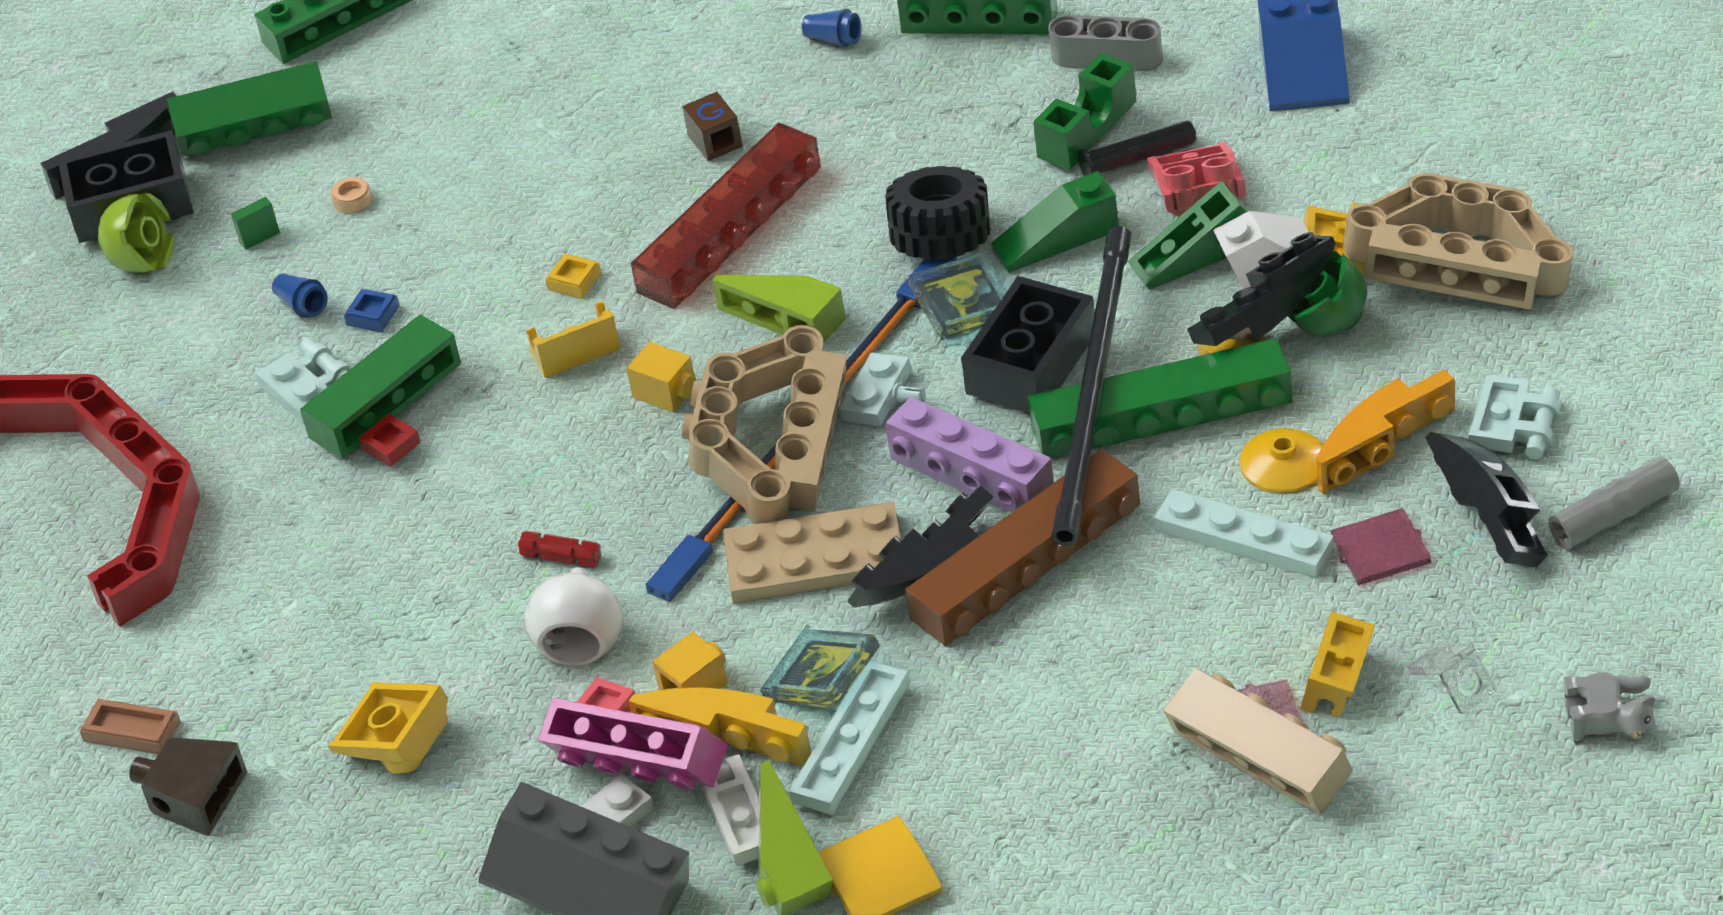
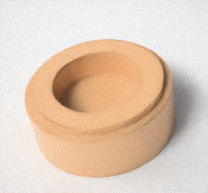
M349 177L342 179L331 190L333 205L341 213L353 214L367 208L372 201L369 184L362 178Z

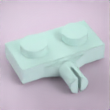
M871 352L839 408L842 422L881 427L888 412L897 404L905 403L909 397L925 402L926 391L924 388L904 386L912 371L909 357Z

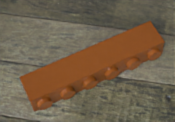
M1100 449L1090 457L1082 501V519L1078 540L1075 544L1063 546L1057 544L1051 536L1056 507L1061 498L1063 476L907 587L905 592L910 620L944 646H947L959 636L966 634L975 624L992 612L1001 609L1008 600L1019 592L1034 585L1041 576L1052 568L1068 560L1074 552L1091 540L1097 539L1106 529L1121 518L1130 515L1140 505L1138 475L1106 451Z

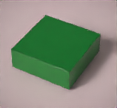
M266 197L231 213L239 243L245 250L280 233L272 203Z

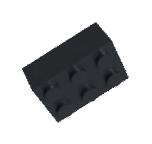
M172 130L58 160L67 209L79 243L98 240L100 219L105 209L113 202L128 195L152 194L162 202L168 211L170 220L194 213L183 163Z
M1017 276L961 357L966 394L1030 412L1028 395L1060 388L1089 346L1095 313L1093 296Z

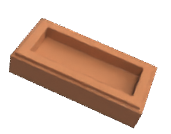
M97 699L80 730V734L84 742L159 754L166 741L174 736L181 720L177 711Z

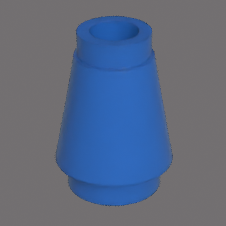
M849 9L806 15L802 21V33L806 38L848 47L850 44L857 43L861 36V19L857 13H852Z
M285 273L279 274L273 280L272 292L298 316L303 318L315 317L325 309L328 295L322 283L318 280Z

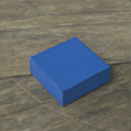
M361 288L344 314L346 326L382 333L400 306L397 295Z

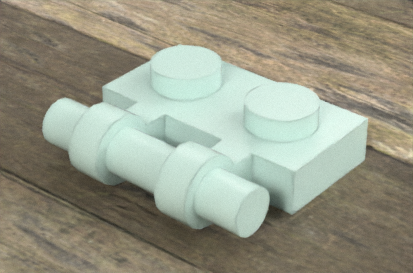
M306 338L300 343L299 349L305 354L304 357L297 360L288 352L255 373L259 386L303 425L304 421L300 408L351 369L344 361L334 359L331 350L321 342H315L311 338ZM322 369L325 374L317 378L314 374Z
M1487 374L1469 431V440L1475 441L1489 450L1507 453L1513 452L1515 441L1525 442L1527 444L1526 455L1531 459H1540L1544 449L1550 446L1553 436L1552 429L1550 428L1551 423L1558 418L1561 405L1558 401L1559 390L1555 387L1547 386L1543 389L1542 394L1530 393V380ZM1523 414L1533 415L1535 417L1534 422L1522 420Z

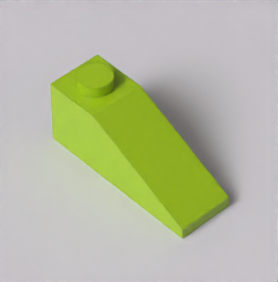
M716 275L712 279L718 310L781 335L791 327L807 325L821 333L824 343L846 319L841 288L810 276Z
M770 760L761 763L759 775V881L756 882V888L767 908L773 906L778 915H790L830 896L833 879Z

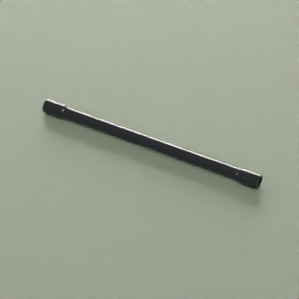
M1114 226L1107 232L1103 253L1104 265L1061 498L1055 512L1051 536L1057 544L1063 546L1075 544L1079 536L1083 513L1084 489L1123 272L1128 262L1132 239L1131 232L1122 226Z

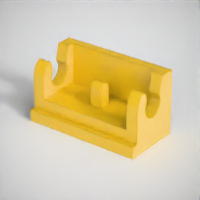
M603 300L595 303L597 318L575 327L574 325L569 326L564 331L544 339L541 336L537 337L535 327L526 330L530 354L544 378L621 349L614 316L610 309L605 310Z
M1331 611L1300 707L1301 710L1313 713L1318 706L1319 700L1327 699L1333 703L1332 716L1337 717L1342 714L1347 697L1352 698L1375 628L1374 624Z

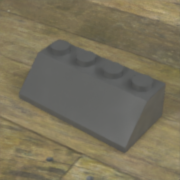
M521 781L499 816L479 875V883L553 915H670L689 883V852Z

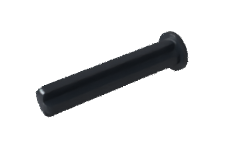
M1186 120L1089 152L1081 149L1078 151V161L1084 176L1097 171L1101 173L1194 143L1197 134L1192 122Z

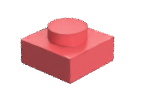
M596 677L577 702L630 712L629 700L632 695H635L634 689Z

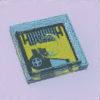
M984 252L908 275V285L941 341L982 328L1007 292Z
M803 629L766 680L760 692L762 696L773 698L774 703L836 709L874 656L880 644L874 634Z

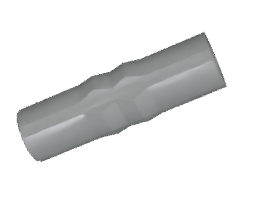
M1658 457L1631 473L1612 480L1605 487L1595 489L1587 497L1550 516V531L1556 542L1562 548L1569 550L1600 532L1617 526L1624 519L1635 516L1642 509L1677 491L1680 487L1678 474L1667 459Z

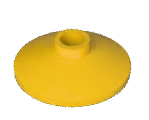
M1277 428L1265 431L1253 437L1244 446L1240 455L1241 472L1251 485L1266 492L1288 494L1302 491L1317 482L1316 458L1323 444L1312 434L1299 429Z

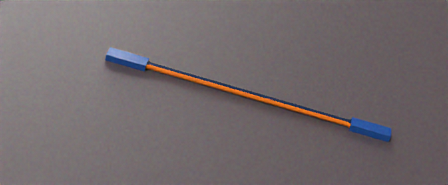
M957 257L940 260L924 259L896 291L897 302L847 359L845 385L866 362L870 353H873L908 311L913 307L920 309L924 305L916 290L917 286L948 276L958 265ZM776 444L761 460L773 470L775 469ZM730 496L698 535L692 536L688 534L645 584L647 593L671 602L713 553L711 543L742 506Z

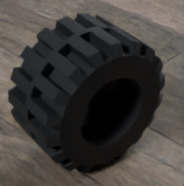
M955 166L920 168L892 181L893 184L889 185L886 189L885 199L890 242L900 253H906L907 256L913 258L919 257L927 260L948 259L979 248L978 245L984 244L987 241V236L990 235L987 185L981 176L975 175V172L971 170H963L961 167Z

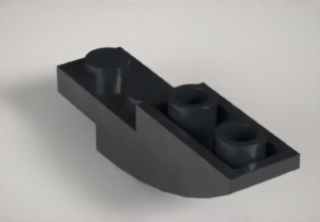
M174 91L105 122L106 133L41 162L40 164L49 190L54 198L57 200L65 196L58 160L171 130L175 137L167 98L177 96Z
M1307 232L1292 239L1290 242L1291 246L1286 250L1262 257L1258 261L1259 266L1246 273L1251 287L1236 292L1232 296L1233 301L1227 305L1205 311L1200 315L1201 321L1187 329L1193 344L1218 346L1229 338L1256 341L1272 330L1296 308L1318 280L1336 245L1333 236H1319L1313 232Z
M1429 432L1425 439L1434 454L1433 458L1436 464L1441 468L1451 488L1452 496L1459 505L1477 507L1478 515L1486 525L1499 556L1505 563L1538 567L1548 556L1530 522L1540 511V508L1519 476L1495 453L1475 441L1461 436Z
M981 485L969 497L962 492L947 508L946 513L950 517L943 524L935 520L922 535L913 528L902 540L895 535L878 554L883 560L875 568L869 563L866 564L851 581L856 588L847 602L854 608L875 605L906 595L905 589L980 536L970 526L983 513L993 496Z

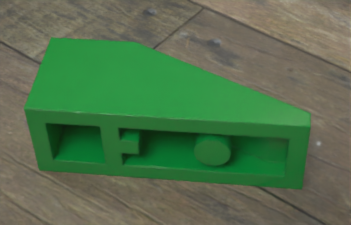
M1099 171L1062 184L991 242V249L1007 272L1010 273L1105 237L1110 228L1119 226L1116 194Z
M1221 180L1128 260V263L1150 290L1223 260L1227 257L1213 229L1250 210Z

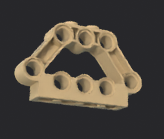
M1421 173L1411 177L1407 185L1369 204L1354 205L1347 212L1343 251L1351 259L1366 263L1365 279L1529 310L1532 308L1535 295L1556 296L1565 292L1567 288L1573 249L1567 242L1555 236L1532 208L1530 196L1521 190L1433 173ZM1439 227L1449 229L1450 232L1440 234L1432 232L1430 229ZM1482 235L1490 237L1492 240L1483 242L1474 240L1472 237Z
M797 325L785 331L783 336L736 353H719L714 355L705 365L702 381H694L690 406L695 408L693 414L686 413L682 429V439L689 440L688 464L695 473L709 477L746 510V515L753 524L786 519L790 508L816 512L845 385L847 355L823 351V337L821 333L813 327ZM791 385L790 403L786 406L783 413V436L776 443L775 470H773L734 437L737 429V407L742 402Z

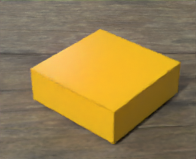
M565 253L545 279L547 290L583 299L602 273L600 262Z

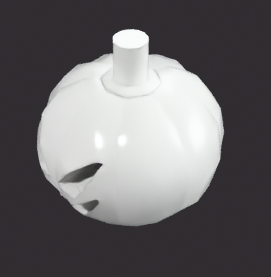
M580 567L573 568L570 572L561 576H553L536 587L524 613V628L526 634L531 639V643L541 655L562 665H586L611 652L623 626L621 602L606 583L597 577L587 576V571Z

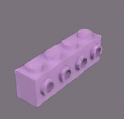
M909 397L885 423L892 460L970 495L981 485L993 496L990 501L991 504L1011 513L1054 483L1052 460L1050 457L913 397Z

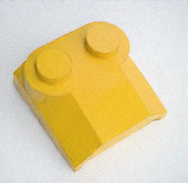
M372 682L369 690L334 740L329 743L328 747L333 753L380 760L387 771L393 774L410 773L420 766L422 759L437 737L443 732L448 721V714L446 713L448 697L441 685Z

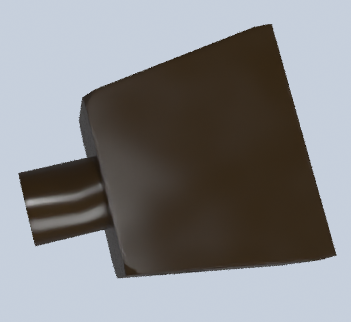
M173 737L166 741L155 760L136 757L131 764L129 777L131 782L141 784L148 807L154 815L202 835L210 836L247 774V769L236 742Z

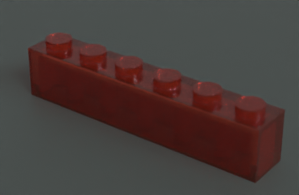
M778 122L630 263L636 292L675 310L687 297L694 293L703 281L713 272L717 271L720 265L736 249L740 248L761 225L765 224L772 214L786 201L790 200L806 181L815 176L821 168L817 138Z

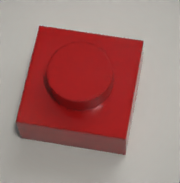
M388 414L359 438L362 450L390 467L421 443L417 430L391 414Z

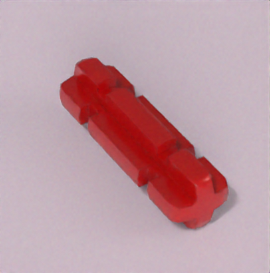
M533 531L522 532L518 540L519 554L526 557L537 558L538 554H540L541 559L573 565L576 564V561H579L578 565L594 568L598 565L602 556L600 544L593 541L582 540L581 544H579V539L544 534L541 537V533Z

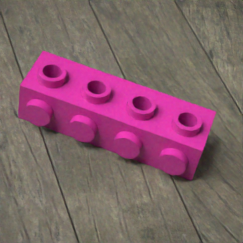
M552 698L538 741L558 753L557 760L564 764L582 768L584 762L593 763L594 768L612 775H619L621 769L631 771L630 774L632 776L656 783L658 777L668 778L667 781L670 784L687 790H694L695 784L714 788L728 746L727 743L699 725Z

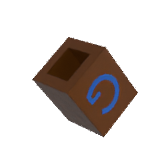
M718 92L682 106L688 137L707 161L743 147L738 117Z

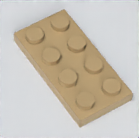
M895 502L723 529L732 602L735 604L852 585L851 581L866 564L869 563L875 568L883 560L878 554L895 535L900 538Z

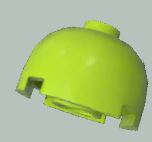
M148 193L125 196L107 207L100 219L98 241L109 262L118 269L131 273H148L165 267L172 256L174 246V234H167L164 222L170 220L168 211L159 199Z

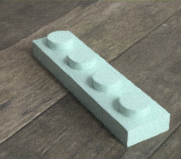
M1171 489L1153 518L1155 531L1317 578L1334 549L1333 535L1175 489Z
M870 660L865 662L791 786L789 795L793 804L833 815L910 684L908 671Z

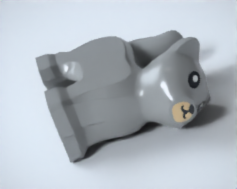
M1597 672L1586 677H1564L1565 707L1568 718H1572L1570 727L1573 741H1581L1586 735H1606L1616 731L1622 732L1633 739L1643 738L1646 732L1655 725L1653 712L1655 697L1645 696L1622 704L1621 693L1637 694L1647 690L1650 687L1649 678L1645 675L1638 677L1614 676L1607 672Z

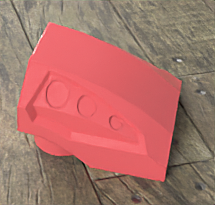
M1226 142L1160 157L1147 158L1151 176L1160 189L1166 211L1178 217L1221 180L1240 200L1246 195L1244 178L1239 170L1234 152Z

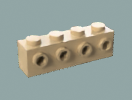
M1195 668L1163 709L1176 734L1320 815L1353 772L1345 755L1346 748L1336 738L1329 734H1323L1321 737L1309 731L1308 726L1295 715L1286 713L1285 716L1278 714L1272 710L1271 706L1263 698L1254 693H1249L1246 696L1238 692L1228 679L1218 673H1213L1212 676H1209Z

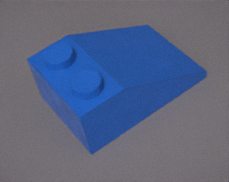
M1257 0L1259 34L1270 111L1349 104L1338 0Z

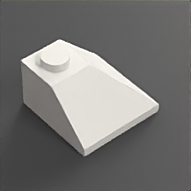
M1248 211L1213 229L1243 289L1251 287L1246 273L1258 267V261L1262 257L1286 250L1291 246L1290 242L1292 239L1308 232L1301 217L1258 211Z

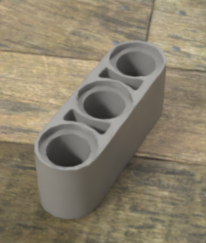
M1062 15L1054 18L1048 25L1052 61L1060 67L1086 68L1100 53L1134 65V71H1150L1156 69L1163 62L1161 28L1158 22L1153 19Z

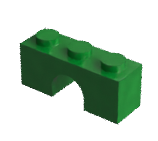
M1100 53L1078 75L1079 93L1075 104L1072 105L1055 99L1033 121L1037 158L1070 171L1079 162L1078 151L1085 149L1089 152L1137 102L1134 65Z

